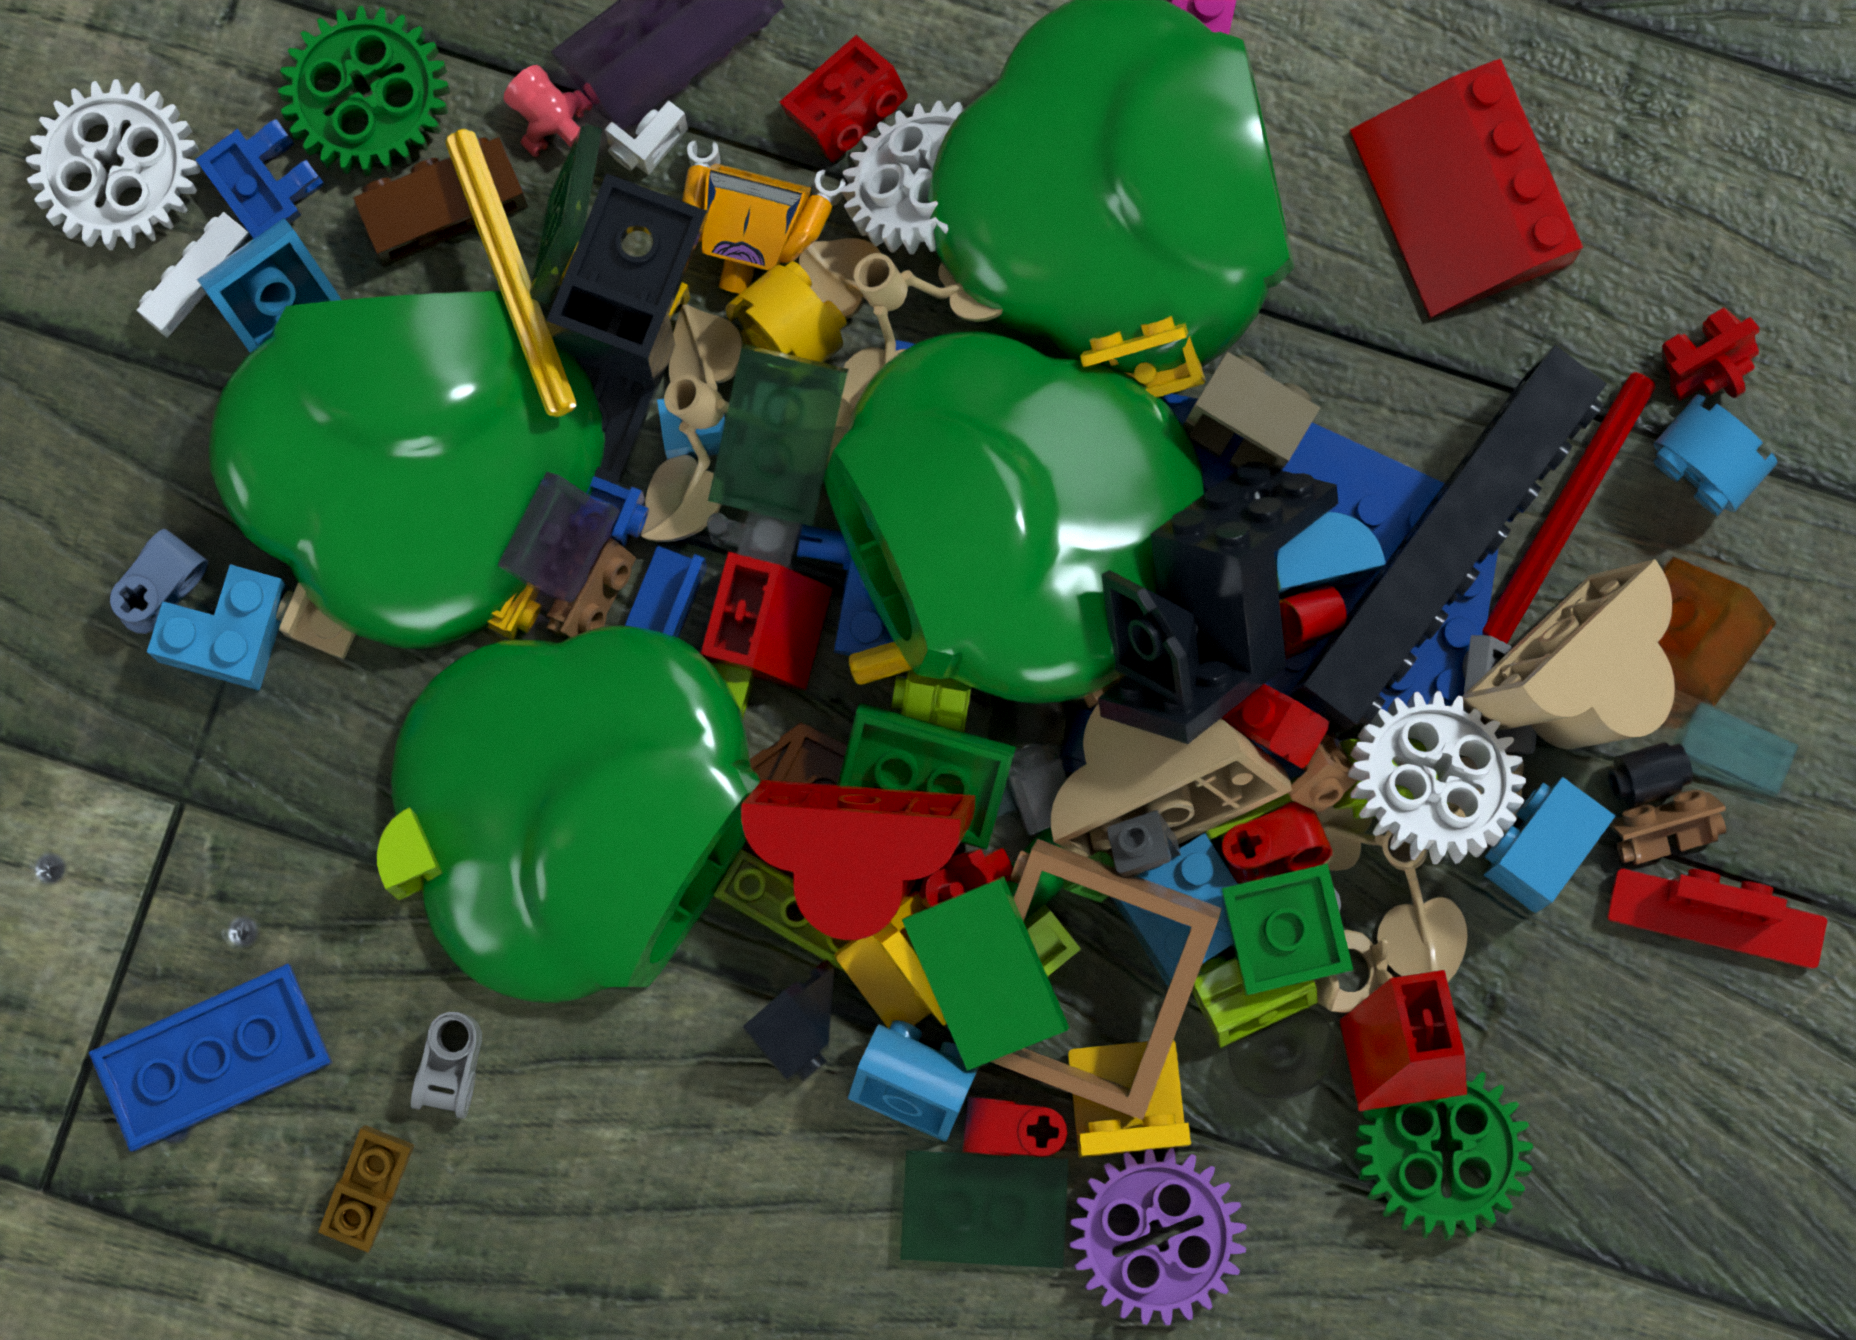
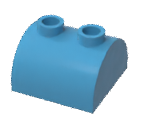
M284 218L197 279L208 297L250 353L265 340L271 338L272 331L286 306L342 300L294 229Z
M1327 512L1274 552L1279 600L1323 584H1329L1338 589L1364 583L1386 565L1381 546L1370 529L1359 520L1336 512Z
M894 1020L890 1028L878 1024L859 1063L848 1099L947 1142L978 1068L967 1071L958 1048L954 1043L943 1042L939 1051L920 1043L922 1032L907 1022Z

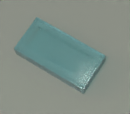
M1702 702L1697 704L1681 741V745L1690 759L1774 796L1779 794L1799 746Z

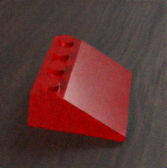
M1501 58L1455 75L1349 130L1351 139L1429 320L1571 265L1583 249L1577 231Z

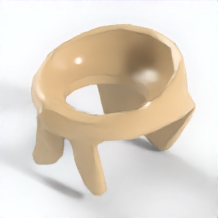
M1344 930L1348 949L1354 950L1364 957L1369 967V977L1366 984L1356 992H1346L1340 989L1336 975L1314 979L1317 987L1318 1004L1332 1012H1350L1386 981L1394 978L1387 971L1388 940L1386 938L1373 945L1363 933Z

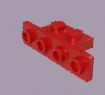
M1620 869L1615 874L1607 912V919L1610 922L1808 969H1814L1819 965L1827 918L1786 907L1787 899L1772 896L1774 888L1768 885L1742 881L1740 888L1719 883L1721 878L1719 874L1700 869H1689L1687 875L1681 874L1672 880L1627 869Z

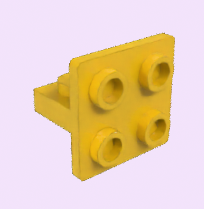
M919 891L913 892L904 900L894 918L881 931L867 938L851 940L835 953L837 962L887 1028H890L894 1020L904 1021L914 1026L930 1013L943 1026L947 1024L902 922V919L906 916L926 909L922 903Z

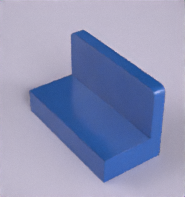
M657 545L625 626L645 628L679 638L708 569L705 558L694 554L691 559Z

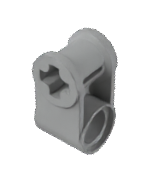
M446 1012L439 1015L431 1023L422 1061L418 1067L413 1085L411 1108L420 1110L425 1105L453 1111L456 1118H466L472 1100L476 1078L475 1070L482 1043L481 1028L473 1017L460 1012ZM454 1021L462 1022L469 1032V1040L466 1046L457 1052L449 1051L442 1042L444 1028ZM435 1085L453 1089L454 1094L435 1091L432 1087Z

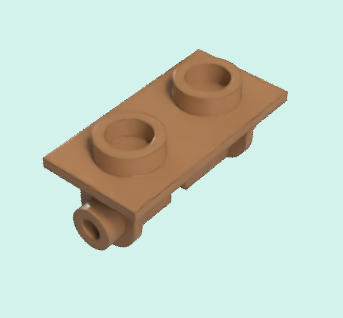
M595 535L591 543L585 542L569 574L573 579L582 582L583 585L580 591L563 585L553 606L546 615L550 619L546 629L562 638H565V636L571 638L585 631L604 627L607 613L619 590L627 584L630 578L631 568L636 557L612 538L607 540Z
M1690 790L1677 794L1673 798L1674 802L1657 807L1638 805L1625 810L1622 813L1623 817L1613 819L1609 824V827L1625 840L1617 843L1621 861L1623 863L1632 861L1634 865L1671 855L1667 836L1675 834L1680 851L1717 842L1718 835L1726 833L1724 819L1719 813L1726 811L1725 805L1709 791Z

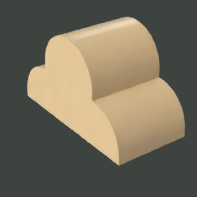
M1656 559L1589 575L1462 696L1463 706L1470 714L1476 708L1482 713L1480 721L1484 725L1493 720L1500 722L1497 730L1531 725L1542 739L1562 749H1577L1646 736L1657 730L1665 722L1671 711L1675 683L1670 662L1658 644L1670 623L1672 596L1668 580Z
M1098 704L1087 722L1084 733L1083 747L1087 764L1076 770L1058 791L1051 811V831L1054 842L1066 850L1087 858L1102 851L1108 854L1114 861L1106 827L1158 810L1176 835L1179 845L1292 791L1291 782L1286 770L1277 760L1222 719H1219L1192 742L1185 744L1100 716Z

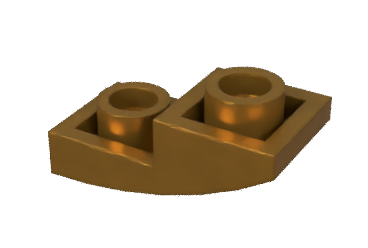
M367 1125L360 1128L342 1178L336 1183L318 1233L365 1252H370L394 1199L415 1144Z

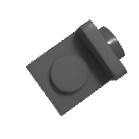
M1158 810L1106 827L1116 870L1121 877H1128L1142 871L1156 869L1170 862L1172 858L1181 855L1176 835Z

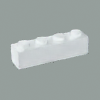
M225 212L219 217H213L204 228L205 233L197 242L192 241L182 253L183 258L178 264L168 267L161 276L160 280L162 282L154 291H147L139 301L138 313L166 338L169 337L206 295L197 279L253 240L249 232Z

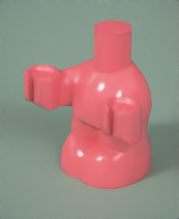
M532 65L522 70L513 78L504 92V102L513 110L518 111L529 122L526 134L520 143L533 157H538V152L541 149H547L548 142L544 139L545 136L557 133L570 148L577 146L585 138L586 133L572 119L574 114L578 118H582L584 116L583 112L585 110L590 111L593 103L580 90L562 93L553 85L541 66Z

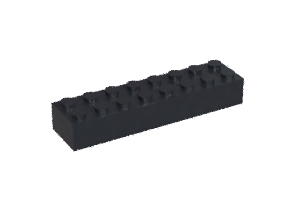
M1556 345L1532 365L1387 560L1386 565L1382 567L1347 615L1345 626L1331 636L1288 696L1328 720V730L1334 732L1336 737H1339L1349 729L1357 733L1363 725L1367 726L1386 702L1379 695L1382 689L1388 690L1394 682L1399 683L1418 657L1410 652L1413 647L1419 648L1426 639L1430 640L1446 621L1449 614L1442 610L1445 604L1450 606L1457 597L1461 598L1480 574V571L1473 567L1474 564L1477 562L1480 565L1489 554L1493 555L1507 538L1511 529L1504 525L1506 521L1511 523L1519 512H1525L1537 497L1542 487L1535 481L1537 479L1542 481L1549 471H1554L1570 452L1573 445L1566 441V439L1572 440L1580 429H1585L1598 414L1603 403L1597 397L1607 383Z

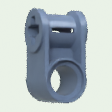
M167 529L158 531L146 543L137 560L113 587L110 594V604L113 612L127 629L141 634L153 632L162 601L177 605L201 580L207 570L208 560ZM136 598L142 602L145 600L148 606L145 610L141 611L137 608L132 609L129 604Z

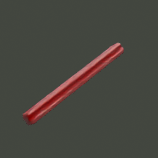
M1638 372L1631 373L1490 614L1483 628V635L1492 636L1506 644L1509 642L1652 395L1655 383L1650 378Z

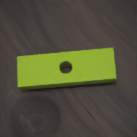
M741 849L714 893V897L823 961L828 959L835 968L846 973L835 959V953L851 940H842L825 935L814 928L806 918L798 922L788 919L786 916L787 909L792 904L797 903L794 895V879Z

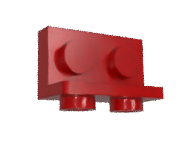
M855 35L780 100L779 103L785 114L817 141L824 156L831 162H835L845 152L855 147L860 139L879 122L891 115L907 99L908 93L894 66L859 36Z

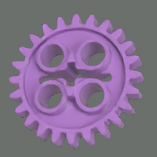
M1168 1148L1162 1162H1156L1153 1150L1146 1149L1143 1155V1163L1137 1165L1129 1152L1124 1153L1123 1164L1125 1170L1119 1172L1110 1163L1105 1164L1103 1167L1109 1181L1103 1184L1096 1179L1090 1178L1087 1183L1096 1196L1093 1200L1080 1197L1076 1200V1203L1087 1211L1086 1218L1070 1220L1071 1226L1084 1231V1238L1069 1243L1070 1248L1085 1250L1086 1257L1074 1266L1075 1270H1092L1094 1275L1087 1282L1085 1288L1091 1290L1102 1285L1106 1289L1100 1303L1103 1307L1112 1303L1116 1298L1122 1301L1119 1317L1123 1319L1136 1307L1140 1308L1141 1324L1147 1325L1150 1321L1153 1311H1159L1163 1324L1170 1325L1173 1309L1177 1308L1186 1320L1193 1319L1191 1303L1197 1301L1202 1307L1210 1310L1212 1303L1207 1292L1213 1289L1216 1292L1227 1294L1229 1290L1220 1279L1223 1273L1239 1275L1240 1270L1228 1260L1230 1254L1246 1252L1245 1247L1232 1242V1235L1246 1230V1225L1233 1223L1229 1215L1241 1207L1240 1202L1224 1204L1221 1197L1228 1191L1231 1185L1227 1182L1213 1187L1209 1183L1215 1171L1213 1166L1206 1168L1200 1174L1194 1172L1196 1156L1193 1154L1189 1155L1182 1165H1178L1175 1160L1174 1148ZM1169 1185L1180 1187L1187 1195V1208L1183 1214L1176 1217L1165 1214L1159 1207V1193L1164 1187ZM1116 1205L1129 1206L1137 1216V1226L1133 1233L1128 1236L1116 1235L1108 1226V1213ZM1196 1215L1203 1218L1202 1225L1167 1238L1165 1240L1166 1250L1160 1252L1156 1245H1149L1120 1257H1115L1112 1254L1114 1247L1147 1235L1150 1232L1149 1223L1151 1221H1156L1159 1228H1165ZM1189 1236L1198 1237L1207 1247V1258L1203 1265L1198 1268L1187 1267L1179 1258V1245L1183 1239ZM1137 1256L1148 1257L1156 1265V1279L1146 1288L1135 1286L1128 1278V1264Z

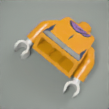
M691 141L687 146L691 167L687 171L682 202L707 210L708 218L699 241L702 242V253L725 259L719 281V288L741 294L751 285L755 267L770 270L775 265H780V263L795 261L818 239L832 210V206L839 203L842 199L841 188L846 184L843 178L838 189L834 191L825 190L821 186L826 170H821L816 174L812 196L809 197L810 187L720 165V154L716 142H713V151L708 157H696L697 144L696 141Z

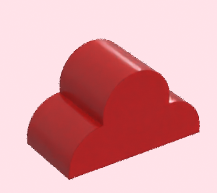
M762 780L742 802L741 820L748 843L761 859L776 868L794 872V895L797 905L806 920L818 931L830 937L842 940H859L878 933L891 922L914 886L916 879L935 873L948 862L971 825L975 811V795Z

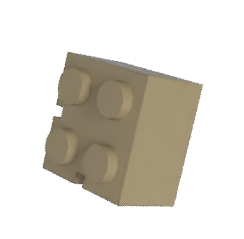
M1227 351L1184 422L1183 427L1194 444L1217 458H1220L1234 433L1242 436V442L1228 463L1236 469L1247 462H1263L1271 468L1283 470L1321 407L1312 403L1311 396L1299 386L1292 383L1281 384L1266 375L1264 367L1256 360L1245 355H1238L1236 357Z

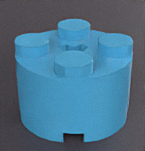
M1696 394L1654 442L1657 458L1653 463L1671 480L1678 482L1683 476L1698 490L1694 498L1713 515L1719 516L1724 509L1735 512L1778 462L1773 453L1766 460L1763 459L1756 451L1763 442L1740 420L1718 404H1715L1708 411L1702 407L1706 397Z

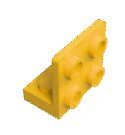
M1174 1040L1143 1120L1072 1093L1079 1158L1142 1152L1146 1149L1181 1148L1191 1145L1189 1123H1184L1177 1051ZM1148 1041L1071 1049L1068 1052L1069 1065L1131 1089Z

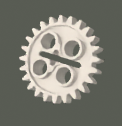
M118 79L113 80L109 93H103L96 81L92 82L91 97L84 98L75 88L72 89L71 94L74 102L72 106L68 108L56 100L53 104L60 116L56 120L46 117L39 119L47 130V135L30 137L32 144L41 151V154L26 157V162L32 169L41 171L27 178L28 183L33 189L43 190L34 198L35 202L41 209L52 207L46 217L53 226L65 221L62 231L68 238L72 239L82 230V240L87 247H92L99 235L102 236L104 245L108 250L114 249L117 237L120 236L124 238L131 249L135 248L136 233L141 231L151 241L156 240L153 225L159 222L163 226L172 229L174 226L167 213L171 209L186 213L188 209L179 196L181 193L196 194L197 191L194 184L185 178L186 176L200 173V167L197 162L186 159L199 152L194 140H183L192 132L187 121L176 122L180 112L174 104L162 109L164 99L158 91L153 92L144 100V89L137 82L131 87L128 94H125L123 86ZM131 123V126L126 130L121 140L120 132L123 124ZM99 124L109 126L108 132L102 140L95 143L85 141L88 130L93 126ZM143 140H158V147L150 156L138 157L135 155L136 147ZM119 156L123 162L122 166H112L108 174L104 168L105 164H114ZM83 172L92 174L91 182L84 190H69V183L74 176ZM139 187L142 189L141 197L135 204L130 206L118 204L121 193L127 188ZM105 192L107 197L105 204L100 208L96 207V203L101 200Z
M936 101L930 113H925L919 103L914 108L913 116L906 118L899 110L895 114V125L890 127L883 122L877 124L881 133L880 136L877 138L863 136L862 141L867 148L865 152H852L850 154L856 167L843 171V175L848 182V185L841 188V192L847 201L844 207L862 236L868 235L874 246L877 247L884 242L889 251L894 253L903 243L909 254H914L920 242H925L930 252H933L936 249L934 237L936 224L945 234L948 231L947 224L938 221L936 217L930 219L938 202L928 203V192L932 169L939 147L953 121L964 110L960 102H956L947 112L942 102Z
M1441 691L1435 692L1428 705H1426L1419 692H1414L1407 702V706L1401 699L1395 698L1388 707V712L1380 709L1371 721L1372 724L1363 727L1358 735L1362 742H1357L1350 753V756L1359 762H1355L1348 771V777L1362 781L1351 792V798L1367 799L1368 801L1359 813V816L1361 818L1377 817L1379 823L1373 831L1375 836L1383 834L1388 830L1394 834L1390 845L1392 850L1397 849L1404 841L1411 844L1410 856L1413 860H1416L1423 849L1429 850L1433 864H1438L1445 856L1446 851H1448L1455 864L1462 861L1467 854V850L1474 857H1479L1487 848V844L1494 847L1504 836L1502 830L1508 831L1517 818L1513 813H1516L1524 802V799L1516 794V792H1519L1526 783V778L1512 774L1522 763V757L1507 756L1505 752L1513 743V737L1497 739L1494 733L1498 729L1500 722L1493 720L1484 725L1480 721L1482 713L1476 708L1470 714L1464 712L1462 696L1458 695L1451 706H1445ZM1408 738H1415L1421 741L1426 747L1427 752L1415 749L1410 744ZM1459 755L1472 759L1477 765L1478 770L1465 766ZM1392 760H1394L1398 767L1393 765ZM1395 785L1408 788L1412 792L1414 800L1401 796ZM1447 803H1454L1460 806L1466 817H1458L1449 810Z

